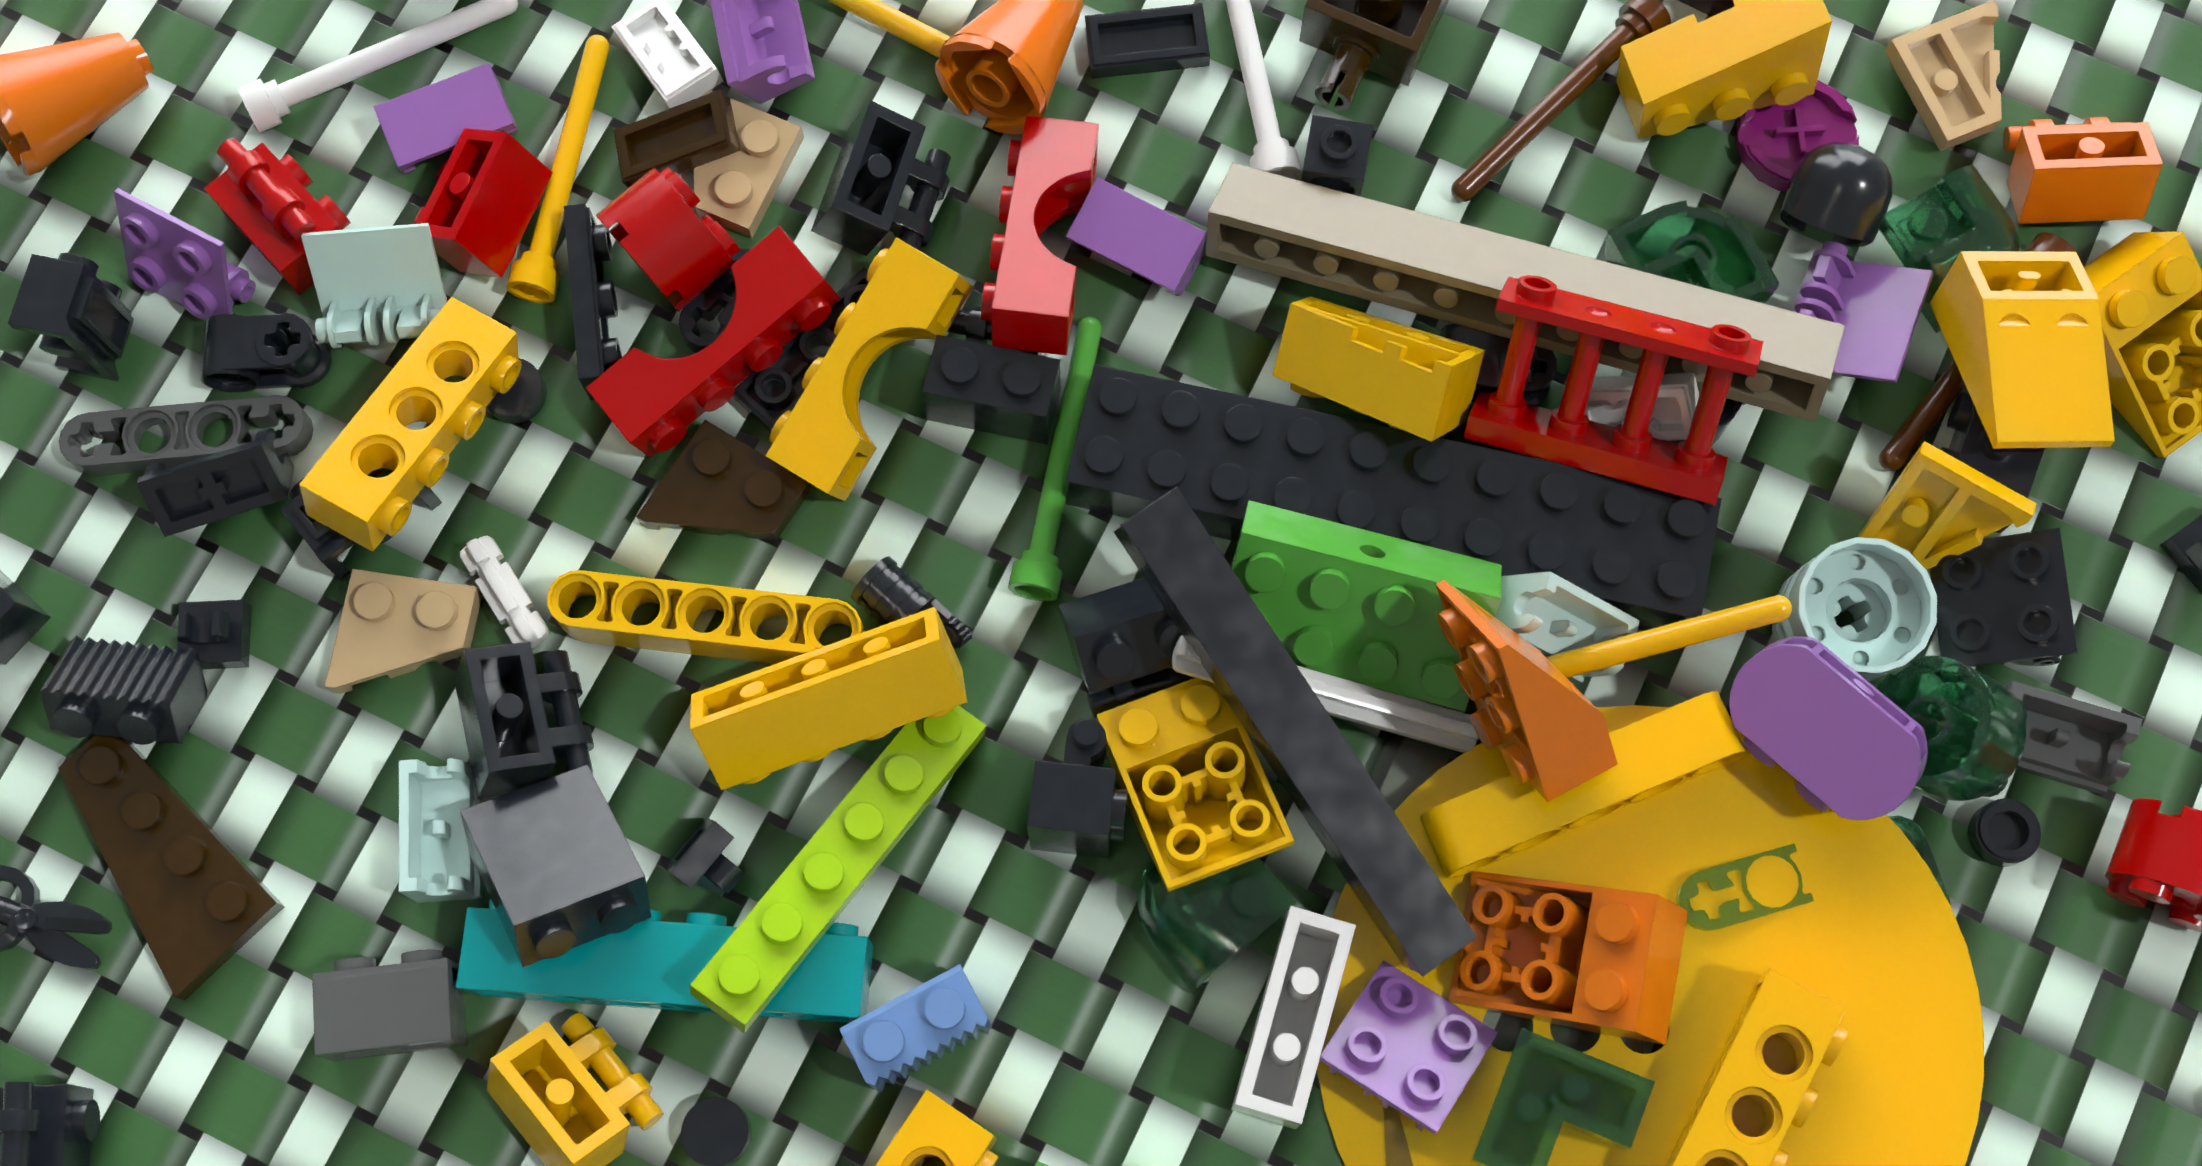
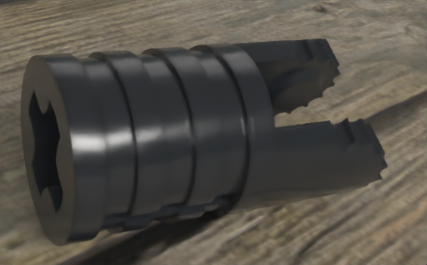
M890 556L876 563L863 576L851 594V599L856 604L862 605L865 611L871 617H875L881 626L936 607L954 649H960L973 638L970 629L930 592H926L920 583L910 578V574L903 568H899L897 562Z

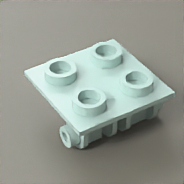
M429 223L302 233L301 235L323 318H317L315 323L316 336L319 343H330L332 348H341L343 344L368 342L370 345H378L380 341L387 340L389 344H394L399 339L418 338L447 302Z

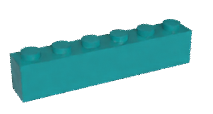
M490 899L488 909L467 907L456 988L472 996L717 1014L690 994V984L737 927L726 926L727 917L710 913H687L686 923L660 921L661 912L650 910L652 918L639 922L626 931L608 934L572 948L559 957L544 959L522 967ZM833 923L758 1017L850 1023L867 1014L873 944L869 938L858 936L859 927L856 925Z

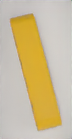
M583 570L569 571L559 576L551 584L547 594V606L554 619L570 637L585 643L777 664L824 647L819 642L820 636L827 627L833 624L849 626L852 629L850 637L865 632L856 609L847 602L831 598ZM586 595L596 597L595 607L588 615L582 618L569 617L571 604L577 598ZM649 602L660 604L658 616L651 623L640 626L631 624L633 612L640 605ZM713 609L724 612L723 621L717 629L707 633L694 631L696 618L701 613ZM779 616L788 621L786 631L780 637L774 640H764L757 637L758 627L764 620Z
M1718 691L1696 696L1610 732L1609 736L1618 765L1549 802L1541 796L1529 781L1519 784L1510 774L1426 811L1421 815L1420 819L1446 878L1451 879L1468 874L1719 769L1744 756L1747 750L1734 727Z

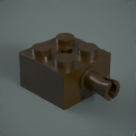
M1307 0L1304 6L1299 41L1334 55L1321 83L1318 84L1315 90L1317 99L1324 105L1329 106L1337 87L1340 86L1337 91V96L1339 97L1334 105V109L1340 111L1349 110L1353 103V97L1367 69L1409 86L1449 0Z

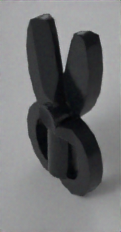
M0 864V881L14 883L22 892L21 902L0 896V924L7 926L6 930L0 935V952L14 948L26 935L32 945L46 957L70 967L86 970L98 969L101 965L100 957L65 932L96 935L109 934L112 930V922L100 913L82 905L64 901L40 903V890L33 878L19 869Z

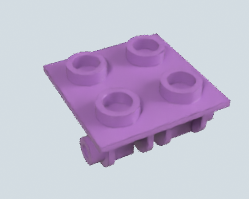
M119 188L114 191L128 276L140 288L151 293L157 292L182 305L188 312L199 319H207L220 314H233L232 306L237 301L246 303L251 299L255 292L256 284L249 279L248 271L226 261L224 242Z
M1833 241L1825 242L1822 249H1818L1813 253L1793 311L1845 325L1833 375L1897 383L1934 274L1933 271L1853 262L1846 257L1848 249L1844 245Z
M1383 960L1321 1053L1319 1060L1331 1067L1329 1072L1335 1075L1339 1072L1365 1089L1364 1095L1370 1097L1373 1094L1382 1100L1381 1106L1387 1109L1390 1105L1416 1122L1417 1126L1415 1128L1422 1131L1425 1128L1436 1135L1498 1032Z

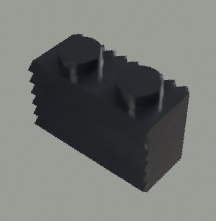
M76 635L70 641L40 691V695L51 730L61 731L68 736L83 738L93 734L121 737L140 745L151 744L154 741L183 744L184 735L188 734V727L192 726L193 717H197L198 708H202L203 699L206 700L207 687L199 653L192 648L184 651L178 646L172 650L165 645L160 649L154 644L147 648L141 642L134 646L128 641L122 645L116 640L109 644L102 638L98 642L90 637L84 641Z

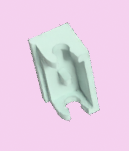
M1550 571L1501 576V601L1495 618L1535 646L1545 657L1637 633L1640 620ZM1624 663L1567 679L1572 683H1583L1584 677L1614 675L1624 667Z
M449 758L447 759V766H428L426 762L418 759L399 761V892L417 903L483 898V881L470 855L460 810L482 803L483 799L477 798L472 768L463 760Z

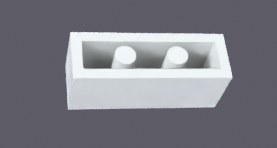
M1290 906L1284 919L1231 1110L1293 1129H1297L1302 1124L1356 925Z

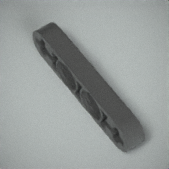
M270 395L88 412L77 415L66 423L60 433L59 447L66 460L77 469L88 475L100 476L143 472L147 466L163 462L167 469L250 443L251 438L253 442L258 431L277 426L279 416L286 415L294 426H287L283 429L282 438H276L273 442L277 456L288 453L289 457L306 449L312 440L314 429L311 418L295 400L287 396ZM249 417L258 428L263 429L250 430L247 418ZM220 418L233 421L234 430L229 441L217 447H210L204 444L203 434L209 423ZM157 424H166L170 427L171 436L166 447L154 453L142 451L141 438L148 428ZM93 433H98L106 441L113 442L95 445L93 455L91 456L81 449L82 445L92 442ZM123 441V445L126 452L123 451L114 442Z

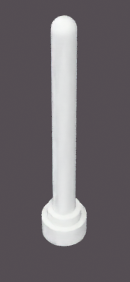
M480 0L281 84H277L275 79L263 83L260 78L238 87V91L256 128L261 133L282 124L281 117L291 113L289 107L511 15L517 10L518 0Z
M1226 0L1258 142L1253 148L1254 155L1250 158V166L1254 169L1299 180L1302 176L1297 150L1289 146L1287 139L1281 138L1250 0Z

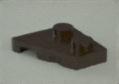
M704 420L636 517L640 524L648 529L660 530V526L696 529L699 534L723 536L727 533L735 532L743 534L746 538L777 541L811 492V487L806 480L707 420Z

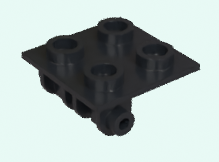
M2060 528L1983 539L1980 546L1960 555L1945 556L1938 562L1937 566L1930 568L1931 582L1937 595L1936 624L1943 671L2033 659V665L2049 666L2060 663L2061 655L2078 653Z

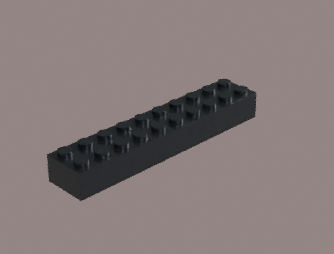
M1094 364L1065 481L1067 505L1125 518L1132 517L1177 486L1210 536L1238 542L1248 501L1250 500L1501 564V576L1550 571L1640 620L1639 630H1648L1702 615L1722 498H1718L1716 505L1555 462L1443 438H1437L1430 442L1401 429Z

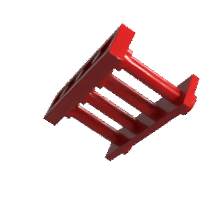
M1524 275L1519 277V279L1508 276L1497 299L1495 310L1515 315L1516 318L1498 390L1491 394L1479 392L1469 414L1463 438L1716 505L1728 457L1716 454L1711 448L1734 372L1755 377L1764 341L1752 339L1747 331L1736 326L1718 324L1709 328L1557 289V285L1554 282L1540 276ZM1541 322L1579 332L1559 408L1553 410L1527 404V401L1522 397ZM1605 339L1643 348L1623 423L1615 427L1591 421L1585 415ZM1669 355L1708 365L1686 441L1680 443L1653 438L1652 434L1648 431Z

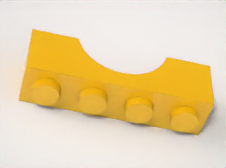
M897 237L889 250L887 248L882 249L873 259L867 272V281L869 282L858 302L850 303L839 316L834 328V334L837 337L825 357H818L806 371L802 381L804 392L794 409L783 413L775 423L769 438L772 445L765 455L825 493L843 501H846L877 449L863 426L859 410L861 385L868 369L884 351L898 343L912 339L936 340L937 335L945 336L973 289V286L960 274Z

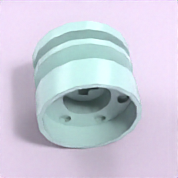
M1855 537L1830 545L1815 558L1804 564L1783 583L1778 595L1785 596L1790 600L1792 613L1788 619L1773 623L1772 631L1776 641L1796 636L1816 638L1865 680L1870 682L1906 665L1926 647L1937 623V595L1927 570L1908 550L1885 539ZM1848 610L1853 615L1855 621L1840 628L1836 624L1834 617Z

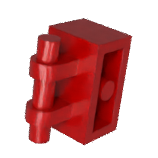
M464 128L449 159L443 161L436 175L437 183L426 206L419 209L412 224L429 223L435 252L459 272L502 278L515 255L516 248L534 211L540 204L541 196L553 172L507 132Z
M228 139L217 150V155L228 166V169L204 189L230 221L300 296L314 284L301 238L302 233L343 230L351 222L328 195L325 194L317 201L306 190L313 181L289 154L279 160L263 142L253 150L247 151L237 139Z

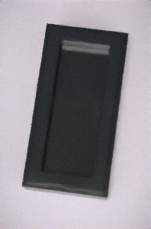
M1203 3L1085 16V32L1092 79L1206 67L1210 65V51Z

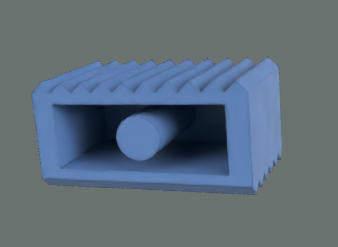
M959 964L839 1029L865 1082L872 1089L882 1092L885 1083L895 1085L896 1078L906 1079L909 1070L918 1073L920 1065L930 1066L932 1058L942 1060L944 1051L953 1054L956 1045L965 1047L968 1039L977 1041L980 1032L989 1035L991 1024L963 968Z

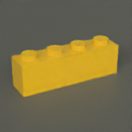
M932 607L691 694L690 730L721 790L741 783L753 784L765 779L772 772L802 761L815 762L823 759L838 748L861 740H876L886 736L894 728L922 718L933 719L949 713L954 707L967 703L963 670L937 609Z

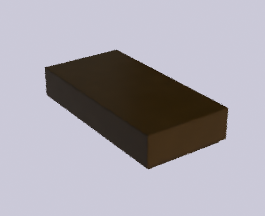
M721 89L613 130L622 183L628 188L653 167L659 173L669 167L673 173L680 174L740 151L731 101Z

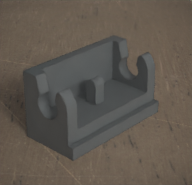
M2012 681L1988 697L1975 757L2103 795L2107 793L2108 786L2120 781L2128 773L2131 764L2120 761L2125 746L2128 743H2133L2139 737L2143 719Z

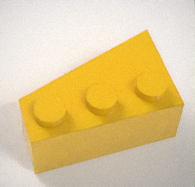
M1733 0L1734 7L1699 23L1695 15L1691 14L1621 46L1616 83L1638 139L1658 134L1663 136L1674 135L1689 126L1716 119L1722 121L1732 120L1740 117L1750 109H1759L1775 104L1790 105L1802 100L1806 96L1813 95L1832 23L1823 0Z
M1310 296L1290 303L1272 376L1291 383L1290 389L1298 394L1313 398L1330 399L1347 406L1355 412L1371 416L1432 442L1466 422L1486 350Z

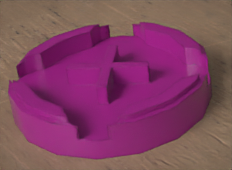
M1817 80L1814 94L1806 96L1794 104L1784 106L1775 104L1759 109H1750L1741 115L1736 124L1735 144L1742 163L1758 181L1778 191L1787 192L1795 167L1807 152L1828 142L1859 145V136L1857 137V129L1855 127L1857 118L1852 106L1836 89Z

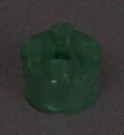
M1922 656L1909 661L1912 665L1904 668L1895 676L1892 674L1887 675L1878 684L1876 689L1923 727L1927 740L1928 755L1926 766L1914 788L1951 801H1968L1980 797H1992L2005 789L2008 778L2013 774L2021 760L2026 743L2027 711L2019 698L2015 697L1998 680L1961 662L1943 656Z

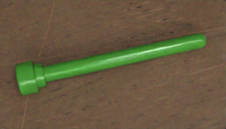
M1091 316L1083 318L1077 327L1030 548L1022 552L1020 560L1013 562L1008 589L1012 593L1030 600L1054 601L1058 598L1063 572L1058 568L1059 559L1054 556L1066 500L1065 481L1102 332L1100 321Z

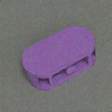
M1796 636L1775 641L1749 659L1736 675L1730 692V713L1734 727L1746 736L1742 741L1745 748L1765 765L1774 767L1776 764H1779L1798 780L1795 784V789L1816 809L1827 812L1830 808L1841 818L1851 820L1878 818L1899 807L1908 798L1921 778L1928 755L1927 740L1923 727L1816 638Z

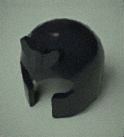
M1840 142L1822 144L1807 152L1796 165L1780 212L1781 220L1788 227L1798 232H1803L1806 225L1809 224L1833 233L1832 241L1844 246L1864 247L1875 240L1893 197V180L1889 169L1878 155L1859 145Z

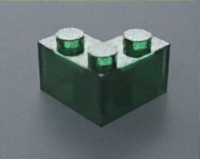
M1522 1028L1515 1040L1470 1161L1480 1166H1547L1562 1125L1618 1149H1630L1655 1082Z

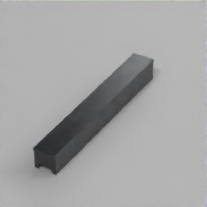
M1176 486L1121 523V527L1114 531L1115 535L1187 643L1194 649L1201 660V664L1405 968L1418 972L1421 976H1425L1478 938L1179 488Z

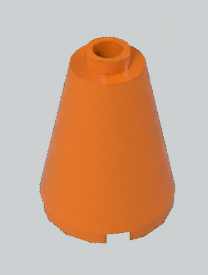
M998 0L948 38L939 51L941 52L940 58L935 63V73L943 91L954 105L967 116L975 109L988 117L989 121L985 127L995 132L1012 135L1023 133L1026 115L1043 117L1081 15L1084 5L1083 0Z
M117 32L0 55V140L17 166L22 164L27 178L44 170L149 88L146 75L154 72L143 47L137 39L127 42Z

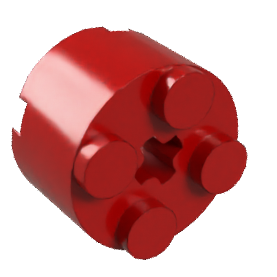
M653 167L596 214V217L607 229L616 222L618 223L609 231L611 235L679 312L731 268L735 263L732 257L741 249L717 221L714 222L708 214L703 219L697 216L692 208L701 201L676 172L673 173L667 167L659 173Z
M2146 798L2132 800L2105 874L2106 879L2109 881L2105 891L2106 895L2137 907H2145L2147 900L2171 909L2168 920L2190 930L2202 932V811L2183 806L2181 814L2170 816L2158 813L2162 803L2160 800Z

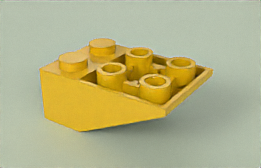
M2183 231L2133 232L2087 264L2084 269L2100 302L2110 401L2157 457L2165 458L2202 431V270Z
M1961 251L1929 304L1993 449L2111 447L2115 437L2100 302L2077 253Z
M1194 678L1097 714L1098 723L1103 726L1106 732V756L1111 768L1116 769V780L1119 788L1128 790L1127 806L1168 892L1294 845L1293 836L1247 731L1214 682Z

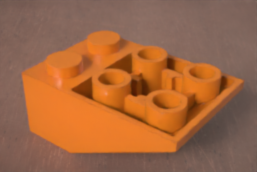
M1442 580L1435 584L1444 611L1437 614L1439 626L1448 643L1453 649L1458 651L1461 662L1454 665L1455 674L1467 696L1475 702L1477 712L1470 716L1473 727L1482 743L1489 750L1496 746L1501 750L1507 768L1519 784L1529 781L1541 796L1549 802L1618 765L1603 714L1535 646L1447 581Z
M1472 871L1464 918L1478 938L1456 954L1448 1001L1594 1033L1666 1045L1688 911L1658 894Z

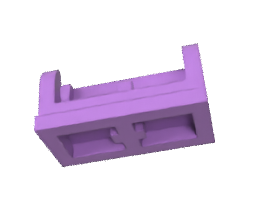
M710 0L727 85L762 104L815 79L798 0Z
M489 63L373 106L399 170L405 174L416 170V163L453 150L464 128L490 131L504 130V132L509 134L518 131L500 83Z
M1097 177L1066 238L1068 241L1080 245L1163 287L1166 291L1181 296L1201 259L1206 254L1207 232Z

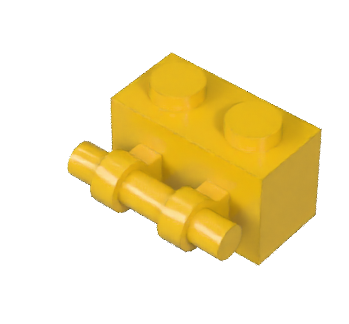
M583 1012L572 1015L561 1027V1030L573 1043L571 1046L568 1047L551 1024L546 1021L490 1059L487 1092L546 1166H606L623 1154L630 1126L624 1114L629 1113L643 1131L656 1124L664 1115V1112L650 1096L653 1087L640 1072L631 1073L613 1049L616 1046L614 1039L604 1027L596 1029ZM592 1067L610 1090L605 1093L587 1069Z

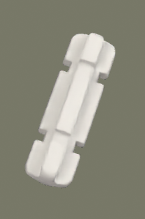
M490 536L470 540L466 543L467 546L460 551V559L471 576L478 574L479 578L475 580V584L499 623L502 625L507 623L509 625L504 630L511 643L530 642L531 648L537 647L549 635V629L538 611L535 610L531 613L529 608L534 606L533 602L509 563H500L499 560L504 558V555L495 540Z

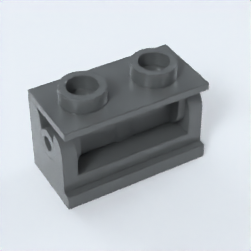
M427 949L402 953L400 964L376 966L375 958H347L335 961L333 972L312 974L315 1056L331 1061H344L468 1046L467 1032H465L463 991L456 988L457 978H453V974H458L459 964L448 958H443L441 950Z

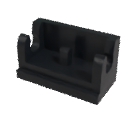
M268 428L258 431L253 442L167 469L163 462L147 466L144 476L138 477L136 484L164 537L288 499L294 465L288 453L276 455L273 444L274 440H276L274 429Z

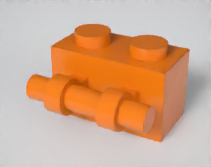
M2087 117L2083 124L2054 125L2051 119H2032L2029 121L2028 126L2006 127L2003 134L2004 149L2006 151H2015L2006 183L2019 224L2144 219L2163 166L2148 122L2110 123L2108 117Z

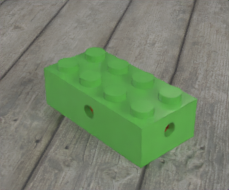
M1248 501L1231 568L1297 666L1371 686L1374 689L1465 712L1469 697L1461 687L1454 671V665L1461 662L1458 651L1453 649L1448 643L1439 626L1437 614L1444 611L1435 584L1442 580L1447 581L1496 617L1501 601V564Z

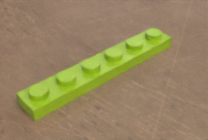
M960 706L954 707L949 713L933 719L922 718L904 725L690 984V994L745 1033L984 737L987 725Z

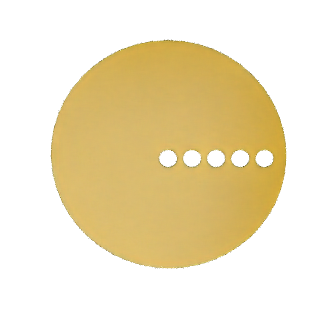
M1628 705L1596 708L1603 714L1608 733L1670 707ZM1737 730L1741 740L1743 741V739L1746 736L1743 735L1739 730ZM1483 743L1471 748V751L1463 753L1439 769L1412 792L1394 811L1463 916L1472 872L1456 878H1446L1420 817L1426 811L1441 803L1511 774L1505 764L1501 750L1497 746L1489 750ZM1747 750L1744 756L1719 769L1475 870L1478 872L1658 894L1687 910L1688 914L1666 1045L1664 1044L1656 1052L1641 1054L1629 1049L1620 1037L1600 1034L1598 1041L1592 1048L1584 1052L1574 1053L1564 1050L1554 1041L1550 1030V1023L1532 1019V1036L1529 1042L1521 1049L1507 1052L1490 1045L1436 1135L1425 1128L1422 1131L1415 1128L1417 1126L1416 1122L1390 1105L1387 1109L1381 1106L1382 1100L1373 1094L1370 1097L1364 1095L1365 1089L1339 1072L1335 1075L1329 1072L1331 1067L1319 1060L1317 1073L1324 1109L1338 1152L1345 1166H1665L1760 974L1771 968L1847 1008L1839 1024L1848 1029L1844 1045L1830 1067L1822 1062L1820 1063L1809 1087L1818 1091L1816 1102L1801 1128L1790 1124L1779 1149L1788 1153L1785 1166H1965L1978 1123L1984 1081V1028L1979 989L1966 942L1952 908L1930 868L1902 830L1887 815L1868 820H1851L1841 818L1830 808L1827 812H1822L1809 804L1797 792L1795 784L1798 780L1779 764L1769 767ZM1347 882L1338 899L1332 918L1354 924L1356 928L1322 1052L1383 960L1448 1001L1457 954L1455 953L1425 976L1405 968ZM1452 1003L1483 1023L1484 1016L1488 1010ZM1775 1036L1769 1037L1765 1041L1762 1056L1767 1067L1777 1074H1789L1796 1062L1795 1051L1791 1044L1785 1039ZM1741 1097L1733 1106L1732 1120L1735 1127L1742 1134L1756 1137L1765 1127L1766 1114L1763 1107L1756 1100ZM1713 1158L1704 1166L1730 1165L1721 1159Z

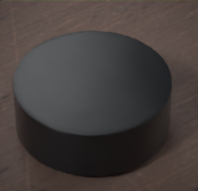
M520 358L522 366L513 386L504 394L498 392L487 405L488 410L494 417L506 423H522L530 420L540 412L546 401V385L539 371L530 362Z
M1997 799L1979 808L1974 813L1968 826V838L1973 850L1982 860L1994 866L2008 867L2028 859L2036 852L2041 841V827L2036 815L2025 804L2013 799Z
M708 1098L694 1105L685 1116L681 1128V1139L686 1152L693 1160L705 1166H729L735 1163L747 1151L752 1136L751 1123L746 1112L736 1103L724 1098Z

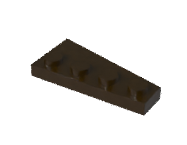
M94 735L58 768L175 998L185 1001L285 907L127 739Z

